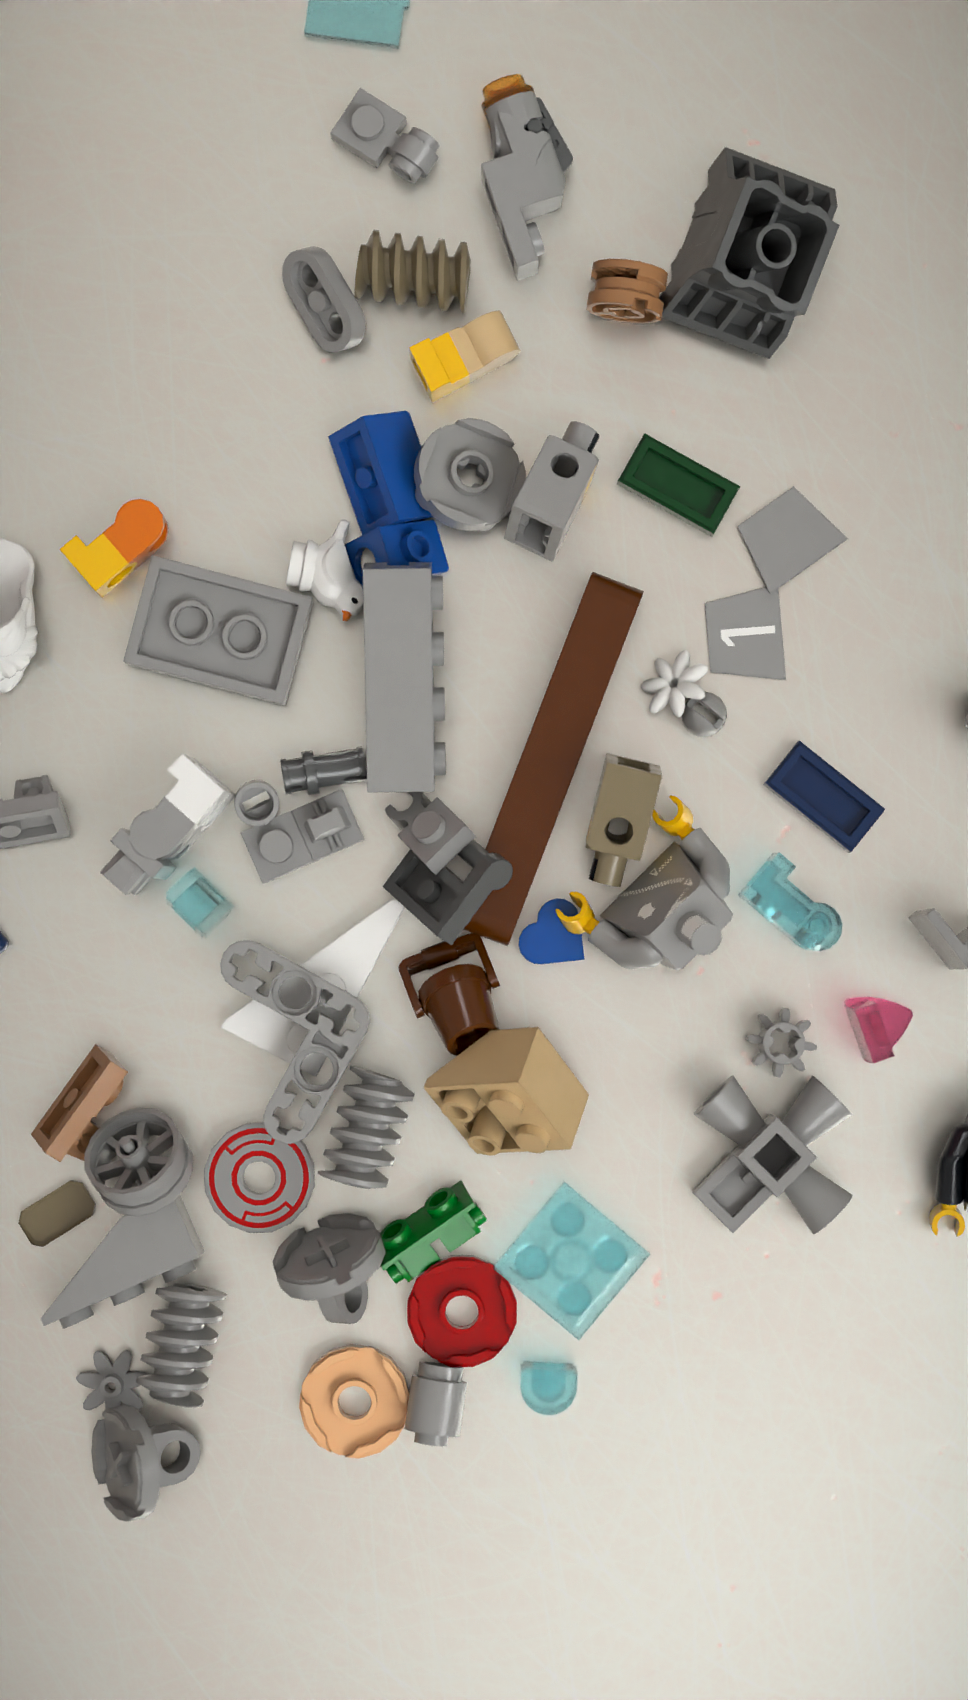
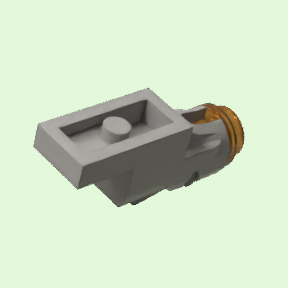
M513 74L499 78L482 89L485 101L481 107L490 128L494 159L481 164V180L515 277L519 281L538 274L539 259L537 256L545 254L542 238L536 223L526 224L525 221L561 208L565 186L564 174L572 165L573 156L541 98L536 97L533 87L525 83L523 75Z

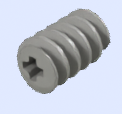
M350 1066V1070L363 1080L361 1084L344 1085L343 1091L356 1100V1103L353 1106H338L336 1111L350 1123L348 1127L331 1128L330 1134L343 1143V1145L339 1149L324 1150L323 1155L336 1164L335 1170L318 1171L317 1174L330 1180L362 1189L384 1188L387 1186L389 1179L376 1170V1167L393 1166L395 1157L383 1149L382 1146L400 1144L402 1138L389 1127V1124L406 1123L408 1115L395 1104L396 1102L413 1101L415 1094L405 1087L400 1080L363 1068Z
M174 1283L173 1286L156 1288L155 1294L170 1303L168 1308L151 1311V1317L165 1324L164 1330L146 1333V1339L157 1344L160 1348L159 1352L142 1354L141 1361L152 1366L155 1370L154 1374L137 1376L136 1383L150 1390L149 1395L158 1401L182 1407H202L204 1400L192 1390L206 1388L209 1378L196 1368L210 1366L214 1356L201 1346L215 1344L219 1335L214 1329L205 1324L216 1323L222 1320L223 1311L210 1302L224 1300L227 1294L207 1287Z

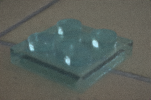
M563 1181L493 1265V1269L576 1339L580 1340L650 1256V1253L568 1183Z

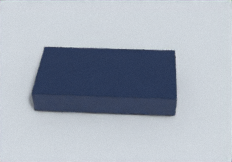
M800 740L763 784L848 853L854 850L885 811L884 807Z

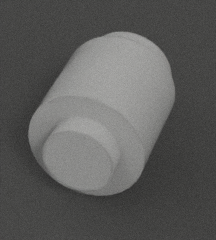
M419 1362L418 1375H412L404 1428L415 1432L414 1442L432 1446H447L448 1437H460L467 1382L462 1381L463 1367H449L435 1362Z

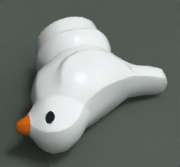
M341 519L331 538L319 546L312 540H308L307 543L293 541L286 585L299 587L301 592L311 590L319 603L335 607L341 614L342 620L347 622L351 616L357 615L363 610V586L355 578L344 544L350 522Z

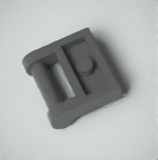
M474 839L457 854L473 868L464 881L446 866L435 875L409 850L383 885L384 889L429 930L450 945L454 943L465 926L469 924L491 891L503 888L510 881L513 873L512 865L508 860L498 853H489Z

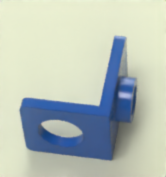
M434 520L380 526L345 544L355 578L362 586L363 570L361 555L365 548H368L373 553L376 563L387 562V566L409 565V562H432V576L443 574L449 570L441 538Z

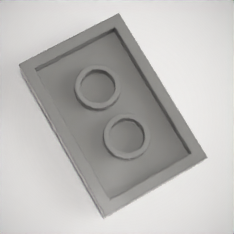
M152 555L123 662L128 665L285 706L311 612L313 598Z

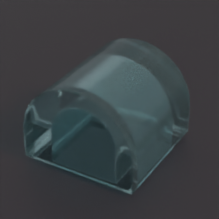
M196 867L187 872L166 892V903L201 938L203 936L207 938L235 907Z
M523 1361L520 1364L521 1394L525 1403L533 1411L543 1415H555L563 1412L572 1404L577 1392L578 1378L577 1369L573 1363Z

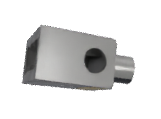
M572 421L562 439L552 435L547 437L512 505L504 539L552 562L554 561L589 489L599 459L592 454L600 437L593 428L584 423Z

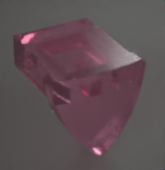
M870 996L847 998L844 1001V1006L863 1059L868 1063L874 1064L893 1057L892 1047L899 1041L913 1017L912 1010L883 998Z

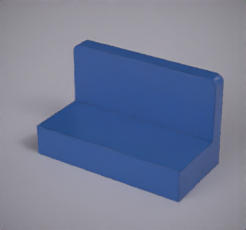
M408 411L362 416L328 436L362 535L380 526L403 524L408 521L433 517L429 511L423 509L418 504L415 497L414 465L418 452L421 449V444Z

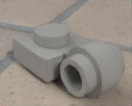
M359 88L330 132L333 141L376 168L379 167L387 153L391 154L393 158L388 164L389 167L400 177L411 183H416L419 177L426 178L438 160L436 151L440 145L432 136L416 127H413L409 134L402 133L400 136V133L407 124L406 116L362 88Z

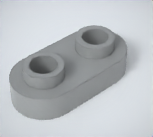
M315 246L291 252L283 263V284L315 341L328 352H339L357 346L365 333V317L332 257L324 249Z

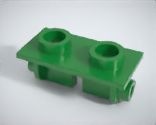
M461 1180L452 1187H445L434 1192L419 1210L406 1219H398L391 1222L380 1232L385 1248V1255L380 1266L383 1270L386 1269L396 1284L404 1278L410 1282L432 1264L441 1260L431 1246V1243L438 1238L449 1253H451L482 1232L479 1226L487 1222L488 1219L478 1204L474 1203Z

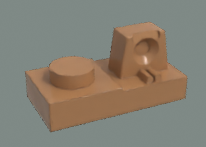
M97 1044L91 1049L31 1133L42 1150L59 1162L62 1161L66 1154L84 1161V1153L90 1139L100 1128L91 1119L93 1117L96 1118L104 1106L110 1105L118 1097L123 1087V1079L128 1073L111 1053Z

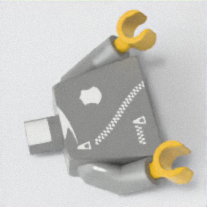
M669 796L678 807V812L674 819L665 821L655 809L653 810L652 817L666 833L672 836H679L682 841L679 845L674 841L600 915L603 918L601 922L595 919L590 904L583 894L579 892L569 893L572 901L581 909L577 915L566 916L556 908V914L568 932L572 934L588 933L590 935L588 941L623 968H651L662 964L673 970H680L697 954H711L718 948L722 939L721 930L731 921L733 916L732 911L724 901L730 892L729 864L701 828L695 830L692 827L693 814L691 810L676 796Z

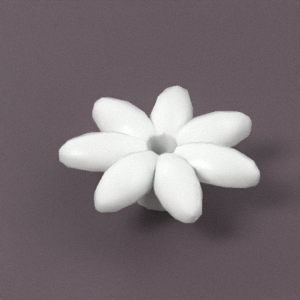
M684 650L676 657L673 667L662 658L656 659L654 664L661 678H650L641 684V688L645 692L656 693L649 705L652 713H657L670 703L674 715L680 717L684 713L685 700L688 698L700 700L705 697V691L694 682L707 673L708 667L704 664L689 667L690 654L687 650Z

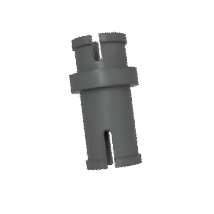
M362 746L356 747V749L313 755L312 750L301 752V758L280 759L286 795L307 790L308 795L319 794V788L367 781V769Z

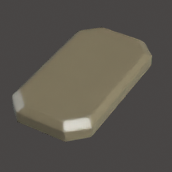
M70 1180L21 1211L18 1224L32 1245L44 1247L93 1216L96 1203L82 1182Z

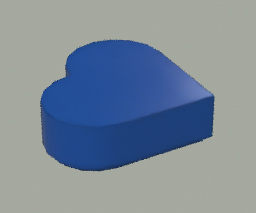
M558 898L546 902L538 913L537 922L529 924L522 931L518 946L522 956L527 961L533 964H550L585 960L582 934L568 932L556 914L557 908L566 916L577 915L578 910L571 902Z

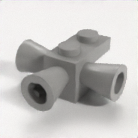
M734 1075L723 1082L695 1111L694 1115L738 1144L692 1191L732 1233L772 1194L778 1197L784 1191L812 1234H816L825 1228L851 1200L853 1196L851 1193L809 1166L817 1157L806 1146L852 1116L851 1112L814 1076H811L782 1121L772 1114H769L763 1120Z

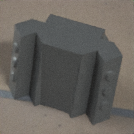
M725 147L708 169L709 185L694 204L693 220L683 246L679 249L677 257L671 263L672 280L667 285L666 290L659 296V299L664 303L662 318L770 359L787 338L795 316L805 315L840 226L832 221L838 207L836 191L829 186Z

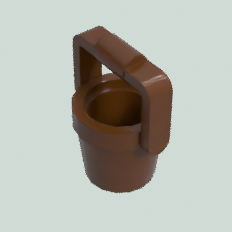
M470 933L461 936L452 945L443 941L422 949L421 953L401 961L399 972L417 1019L425 1016V1014L431 1019L450 1054L458 1056L490 1030H500L491 998V987L494 989L499 987L500 984L479 935ZM475 950L478 951L485 971L482 967L473 964H459L445 968L428 978L422 984L417 995L411 980L412 975L459 959L460 956Z

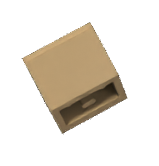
M539 1027L490 1030L427 1078L424 1085L426 1092L468 1142L469 1146L477 1154L496 1155L507 1152L543 1153L548 1150L571 1149L589 1097L588 1092Z

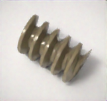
M373 230L366 245L362 244L360 246L355 275L354 296L356 299H361L367 286L371 285L375 302H382L389 289L393 288L397 305H404L411 291H414L418 307L426 308L432 295L436 294L441 311H447L454 298L458 297L462 314H464L471 268L467 243L460 242L452 257L448 256L445 239H439L430 254L426 253L423 236H417L410 251L404 249L401 233H395L388 248L382 246L379 230Z

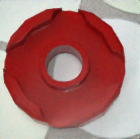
M451 1255L432 1264L416 1278L407 1301V1323L415 1343L431 1358L449 1367H474L493 1359L508 1343L516 1326L517 1300L508 1278L493 1263L474 1255ZM467 1296L477 1304L478 1315L471 1324L457 1326L448 1319L446 1306L454 1297Z

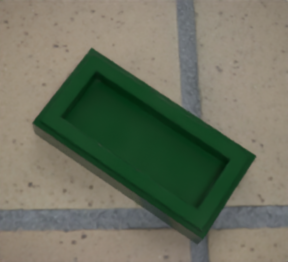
M645 433L617 482L619 486L713 537L740 488L734 482Z

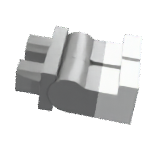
M182 753L167 770L179 780L154 809L144 811L135 817L130 830L121 828L110 840L120 850L100 873L125 895L129 893L137 895L151 878L166 880L177 868L170 860L178 859L185 854L235 798L236 794L195 758Z

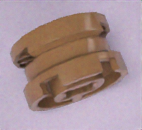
M602 259L593 262L591 281L595 283V290L588 294L586 310L601 318L625 323L646 324L661 321L664 303L659 299L660 292L666 290L668 273L660 267L641 261L627 259Z

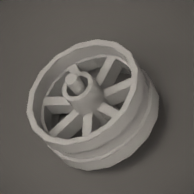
M137 1108L119 1113L104 1122L95 1132L84 1153V1170L107 1206L120 1214L141 1216L157 1212L172 1203L186 1188L193 1171V1153L170 1117L155 1109ZM149 1136H159L148 1145ZM173 1146V1150L170 1154V1157L160 1156L167 1149ZM116 1155H117V1156L119 1157V1159H120V1160L111 1162V1160H112ZM120 1176L114 1188L105 1186V1180Z

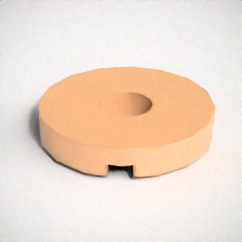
M349 1344L328 1351L313 1363L302 1383L299 1409L305 1429L318 1446L337 1455L360 1459L380 1453L398 1438L405 1425L410 1391L405 1374L392 1357L372 1346ZM351 1386H358L366 1390L371 1398L369 1410L360 1416H350L345 1413L339 1403V1396L343 1390Z

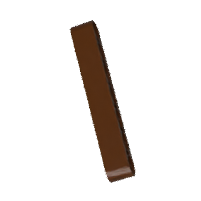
M592 571L486 846V850L489 853H498L510 862L513 868L512 877L503 888L491 891L464 930L508 946L644 591Z

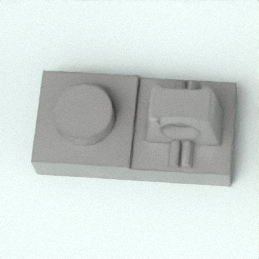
M47 775L15 781L14 799H0V849L70 837L68 816L58 791L53 792Z
M343 789L277 816L265 825L255 826L241 832L263 884L365 840Z

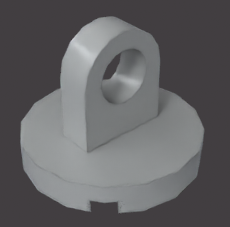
M353 1214L329 1215L317 1220L319 1228L313 1229L306 1233L304 1227L294 1231L279 1246L273 1259V1267L280 1288L290 1297L306 1301L317 1300L322 1314L327 1321L331 1323L353 1324L357 1323L365 1312L368 1300L366 1281L380 1267L385 1255V1248L380 1232L376 1230L374 1223L367 1217Z
M123 1405L107 1408L102 1412L105 1419L97 1420L92 1435L91 1452L95 1479H97L98 1485L106 1483L111 1496L104 1497V1503L118 1520L129 1522L146 1518L154 1512L159 1498L160 1487L185 1481L195 1471L200 1458L199 1442L192 1433L175 1424L149 1427L144 1416L133 1406ZM179 1441L180 1453L176 1461L167 1467H162L160 1459L164 1448L171 1442Z

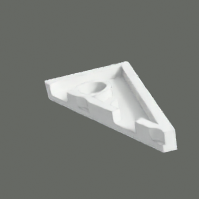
M391 899L300 966L358 998L405 907L396 899ZM291 976L281 984L279 990L283 1004L292 1009H300L306 1006L312 995L309 983L304 978L298 976ZM268 988L262 994L268 997L270 988ZM322 989L319 1004L307 1016V1019L317 1024L319 1014L323 1013L335 1021L333 1031L339 1034L353 1006L347 1004L341 1011L332 1008L325 1003L333 994ZM254 999L224 1020L221 1028L288 1063L292 1062L309 1031ZM319 1052L307 1055L302 1062L301 1070L316 1077L327 1056Z

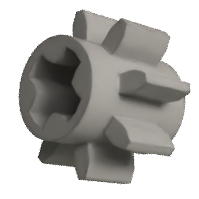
M788 1008L781 1009L779 1021L771 1022L764 1014H759L757 1017L763 1029L759 1035H747L745 1039L751 1043L758 1044L760 1053L754 1056L751 1062L757 1066L763 1064L767 1059L772 1061L773 1076L779 1078L783 1073L784 1064L791 1063L795 1069L803 1072L805 1066L800 1057L804 1050H817V1045L812 1042H806L803 1032L809 1028L811 1022L803 1020L796 1025L789 1023L790 1011ZM775 1029L781 1033L791 1031L794 1036L788 1042L789 1048L792 1051L787 1056L781 1052L771 1054L768 1049L774 1043V1039L770 1034Z

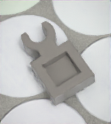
M408 792L413 797L411 806L404 811H397L389 804L385 808L386 814L402 830L397 836L436 875L476 836L438 797L431 802L423 792Z

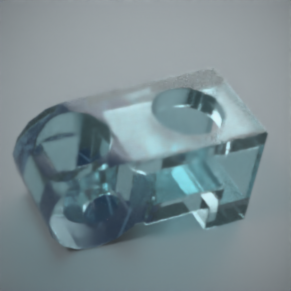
M780 852L773 853L739 892L738 896L797 946L813 951L831 948L837 943L842 934L840 915L833 907L826 903L813 902L791 883L787 877L796 866Z

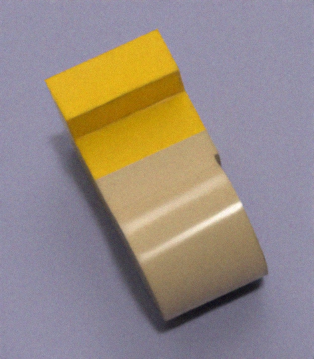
M500 310L484 314L461 328L457 327L432 340L427 338L409 347L410 360L432 403L508 363L521 351Z

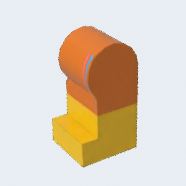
M144 499L131 500L123 504L119 509L115 523L89 545L86 546L76 535L61 547L60 551L103 598L161 548L167 539L168 523L159 508L151 501Z

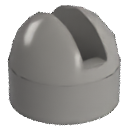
M705 692V697L700 700L689 698L685 703L684 713L682 714V722L685 728L691 734L698 737H709L716 734L726 721L727 711L725 704L717 695ZM697 701L719 718L714 725L703 715L692 709Z
M248 781L236 792L234 798L235 811L238 817L248 825H265L272 821L278 812V795L275 789L265 781ZM267 791L270 799L245 810L242 805L243 802Z

